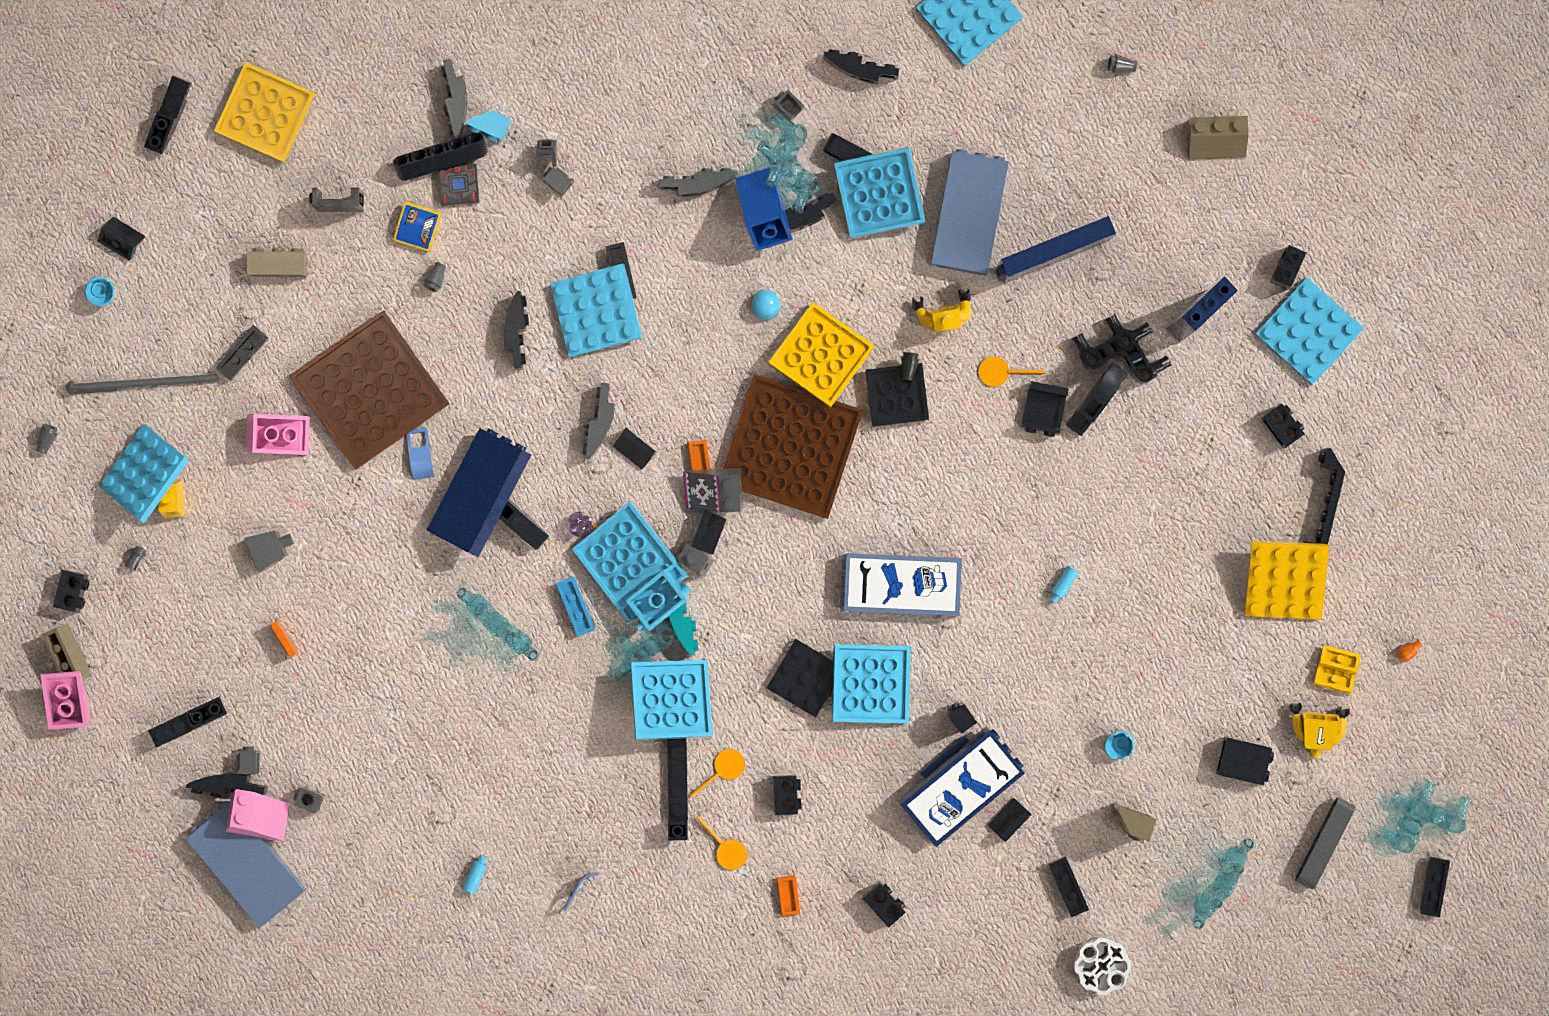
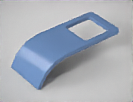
M427 428L414 429L407 434L413 479L434 477ZM425 432L426 446L411 448L410 434Z
M591 872L582 878L564 911L567 910L584 879L590 876H598L599 872Z

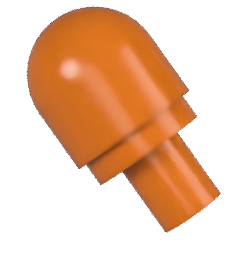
M1417 639L1412 644L1408 643L1402 646L1397 652L1399 660L1403 662L1410 661L1418 653L1416 650L1422 646V643Z

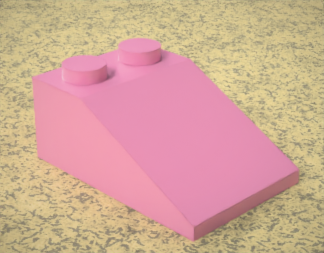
M247 414L246 452L308 455L310 417Z
M81 672L41 674L48 730L87 727L91 715Z
M235 789L231 795L226 832L283 842L289 803L255 792Z

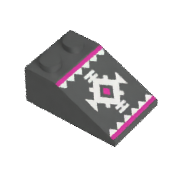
M740 468L683 471L687 509L741 512L744 504Z

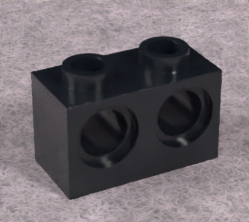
M1291 245L1285 247L1270 283L1286 290L1290 289L1307 252Z
M1281 403L1261 417V419L1284 449L1305 435V433L1303 432V425L1298 420L1295 421L1291 416L1293 414L1291 409ZM1276 412H1280L1283 415L1282 422H1277L1274 419ZM1288 427L1294 430L1292 438L1287 437L1285 433Z
M62 570L53 607L80 612V609H83L85 605V598L83 597L84 592L89 588V575ZM73 577H77L79 580V584L75 588L71 585ZM70 595L74 598L72 606H69L66 601Z
M956 702L948 707L949 712L946 714L961 734L977 723L964 703L959 704Z
M773 775L775 815L798 814V810H802L801 798H797V790H801V780L797 779L796 775ZM790 780L793 783L792 789L784 790L782 782ZM786 799L792 800L794 803L793 808L785 809L782 806L783 801Z
M879 882L863 896V900L889 928L906 913L903 909L906 906L899 898L894 899L891 895L893 891L886 883L882 885ZM881 891L885 894L882 901L874 899L876 892ZM889 906L897 908V913L894 916L887 914Z

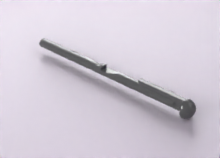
M218 374L74 384V381L71 380L66 384V391L70 395L111 392L117 391V388L217 382Z

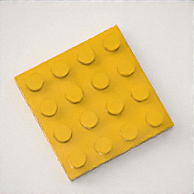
M245 62L214 132L285 163L316 93Z
M812 302L768 364L831 408L873 351L875 345Z
M1251 541L1245 616L1322 620L1329 545Z

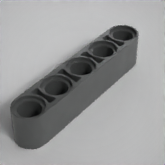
M1340 797L1335 799L1296 875L1295 881L1312 890L1316 887L1355 811V805Z

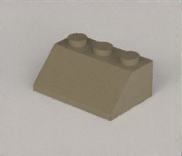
M1248 116L1190 117L1187 121L1188 159L1246 157Z
M1113 803L1112 808L1123 830L1128 833V837L1140 843H1144V840L1150 841L1157 819Z

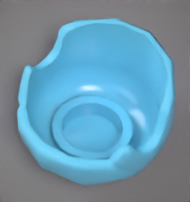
M100 276L91 278L86 284V298L96 306L108 305L114 298L112 282Z
M771 290L758 291L754 295L751 304V310L755 317L762 321H770L778 315L780 299L777 294Z
M1114 731L1108 735L1105 741L1106 754L1111 759H1126L1133 753L1135 748L1134 738L1126 731Z

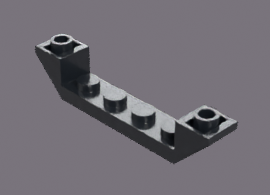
M1324 448L1323 451H1320L1318 462H1320L1321 468L1333 470L1334 474L1331 473L1328 483L1331 485L1330 491L1326 492L1324 503L1327 504L1325 511L1322 510L1320 515V522L1322 524L1321 529H1318L1316 532L1315 540H1317V544H1328L1345 476V470L1332 449Z
M687 738L667 739L668 841L688 840Z

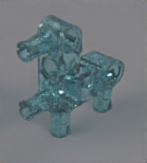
M777 112L770 120L782 133L775 148H772L763 140L759 143L756 150L768 159L770 173L765 181V185L775 189L780 179L797 195L792 204V209L802 213L807 201L812 199L814 193L820 190L819 180L811 172L806 171L799 165L796 157L799 149L805 143L807 130L801 124L796 125L793 122H789Z
M464 587L457 591L456 595L466 603V609L489 632L504 641L519 655L524 654L531 661L538 658L539 653L532 647V639L497 612L487 599L480 594H472Z
M662 621L655 627V633L638 647L631 643L625 633L620 636L624 643L619 637L615 639V642L625 652V658L623 660L624 663L611 671V674L615 676L621 672L615 677L619 682L630 673V663L634 654H640L642 662H652L653 656L661 650L667 649L675 641L676 633L671 625ZM665 630H670L673 634V638L670 641H665L662 638Z
M1425 780L1420 795L1409 798L1395 791L1393 796L1400 800L1392 797L1391 803L1406 808L1405 815L1396 833L1380 826L1377 831L1384 835L1376 833L1375 838L1389 843L1392 848L1400 852L1410 853L1417 845L1419 833L1426 822H1432L1439 825V828L1458 834L1463 832L1466 828L1467 820L1465 815L1473 800L1461 795L1455 811L1446 810L1431 803L1430 799L1437 784ZM1422 803L1424 806V810L1422 813L1418 814L1416 812V806ZM1455 819L1459 821L1457 829L1451 827V823ZM1403 839H1407L1409 843L1405 849H1402L1400 846Z
M1245 838L1239 846L1229 847L1223 856L1220 869L1214 881L1196 899L1193 905L1196 915L1192 922L1195 928L1201 929L1206 919L1211 917L1217 908H1221L1223 902L1233 893L1238 879L1244 871L1243 867L1248 859L1247 853L1254 846V842L1250 838Z

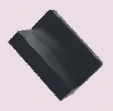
M112 217L101 228L97 241L130 261L134 257L137 246L144 240L145 235L119 219Z
M625 428L613 447L640 469H644L657 452L629 429Z
M704 511L691 547L714 554L726 519Z
M1012 798L988 826L1006 842L1032 814L1015 798Z

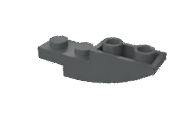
M451 59L443 60L444 66L441 67L443 77L448 79L449 85H446L448 96H452V98L445 99L446 105H443L445 116L450 118L451 123L448 124L450 135L454 134L455 138H459L463 132L467 115V89L463 75L456 77Z
M702 168L701 171H697V179H694L693 176H682V179H674V176H663V179H659V189H678V197L701 195L728 184L736 178V172L730 168H722L720 171Z
M601 383V387H597L596 398H599V406H595L594 417H597V421L589 420V424L585 425V436H588L587 443L583 444V455H586V459L589 460L592 459L602 446L614 417L615 403H608L609 383Z

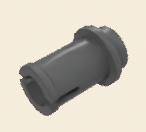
M138 545L132 548L133 552L125 563V566L133 571H136L142 557L146 556V550Z

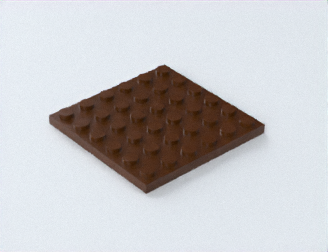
M384 310L290 375V378L355 470L365 465L450 405Z
M754 374L723 469H741L742 492L828 519L863 409L835 401L832 407L829 408L807 391Z

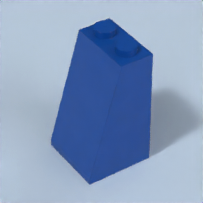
M769 167L735 178L745 224L756 251L793 240L773 168Z

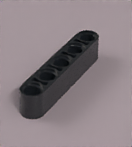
M472 133L400 155L393 160V165L398 178L406 181L482 158L488 153L482 134Z
M834 133L830 134L822 149L825 153L839 161L872 155V153Z

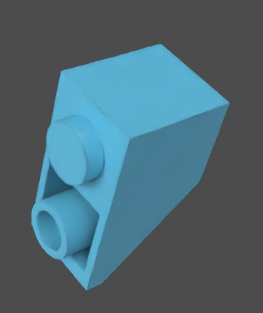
M490 111L468 119L466 125L472 133L481 132L487 135L486 139L496 143L497 140L503 141L512 121L504 115Z

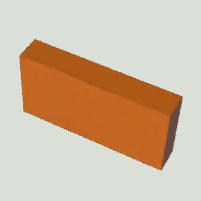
M707 440L687 442L691 470L711 469Z
M275 621L270 624L271 629L289 657L298 655L297 649L281 623Z
M796 875L777 877L781 916L800 914Z

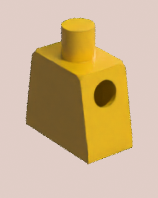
M174 481L158 503L159 513L164 518L184 517L183 481Z

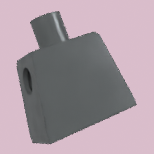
M278 531L244 538L258 572L267 570L287 557L288 554L285 548L294 544L290 533L280 537Z
M684 542L674 556L677 561L704 577L714 562L713 559Z

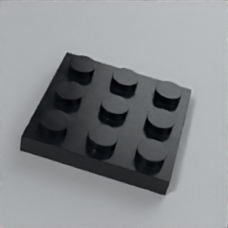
M918 363L913 381L901 379V365L865 370L872 427L929 420L922 363Z
M795 639L766 688L816 718L833 688V661Z

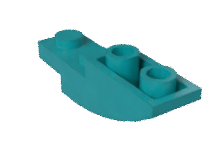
M679 583L681 588L684 587V583ZM685 602L669 617L683 647L690 655H695V651H698V641L693 638V632H696V621L692 620L691 617H684V613H687Z

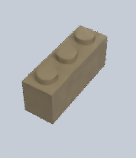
M253 248V251H247V275L250 277H307L308 254L302 252V249L292 248L291 252H283L281 248H272V252H264L263 248Z
M69 623L41 634L58 673L80 671L83 680L92 676Z

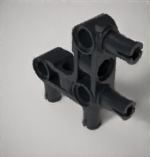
M1114 314L1111 318L1105 319L1114 335L1095 348H1090L1083 333L1079 334L1078 337L1072 338L1080 351L1079 357L1082 364L1088 370L1101 367L1107 363V360L1117 355L1124 357L1133 378L1138 383L1145 384L1155 379L1159 372L1172 366L1170 361L1162 364L1168 360L1166 355L1152 364L1149 363L1139 346L1138 340L1153 333L1151 328L1143 331L1149 327L1147 322L1134 330H1129L1122 327L1116 314ZM1121 337L1129 339L1128 346L1125 347L1120 344ZM1088 356L1096 358L1095 365L1091 366L1087 363ZM1140 370L1148 372V379L1143 380L1140 378Z

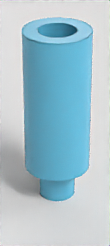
M1067 566L1052 589L1053 595L1050 600L1057 603L1059 598L1063 599L1079 575V572Z
M480 855L478 861L474 860L462 887L463 890L475 894L487 867L485 864L487 857Z

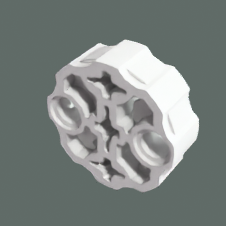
M1096 936L1094 939L1084 941L1078 947L1076 957L1073 959V970L1076 972L1078 981L1085 989L1096 992L1098 995H1108L1110 992L1120 990L1126 984L1128 974L1131 972V961L1128 958L1126 949L1119 942L1108 939L1106 936ZM1104 946H1106L1107 952L1102 956V958H1100L1101 955L1105 952ZM1111 946L1115 949H1118V952L1121 955L1120 957L1116 954H1113V951L1110 948ZM1086 947L1093 948V954L1089 957L1083 954ZM1100 961H1101L1102 963L1105 962V966H1106L1105 969H1103V968L1098 969V968L1100 967V966L1098 965V963H1099ZM1095 964L1090 970H1083V968H1090ZM1102 973H1104V974L1099 978L1100 984H1098L1097 978H1098ZM1083 974L1089 977L1092 976L1091 979L1093 980L1094 984L1086 982V979L1083 976ZM1115 974H1119L1121 977L1120 982L1117 984L1111 982V977Z

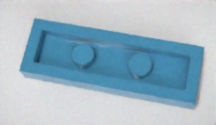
M573 576L556 583L577 637L596 630L575 577Z

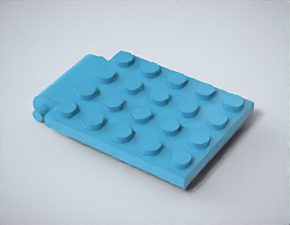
M632 501L628 502L572 549L625 620L631 623L637 617L640 619L641 622L636 625L639 631H642L645 627L651 631L689 600L686 594L691 589L687 585L682 588L679 585L689 575Z

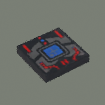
M476 164L453 166L438 171L441 206L480 203Z

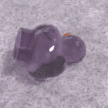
M580 511L573 513L568 518L570 522L569 531L576 537L582 533L587 537L598 527L597 524L592 525L591 518L583 515Z

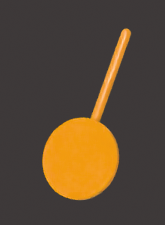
M996 356L983 360L978 371L981 381L990 387H998L1005 383L1009 374H1045V370H1009L1007 363L1002 358Z
M734 749L721 751L715 759V770L717 773L693 791L689 797L695 796L718 776L727 780L738 778L745 769V760L742 754Z
M697 816L696 819L720 844L716 854L719 864L727 870H736L742 867L747 859L745 846L735 839L722 842L710 827Z

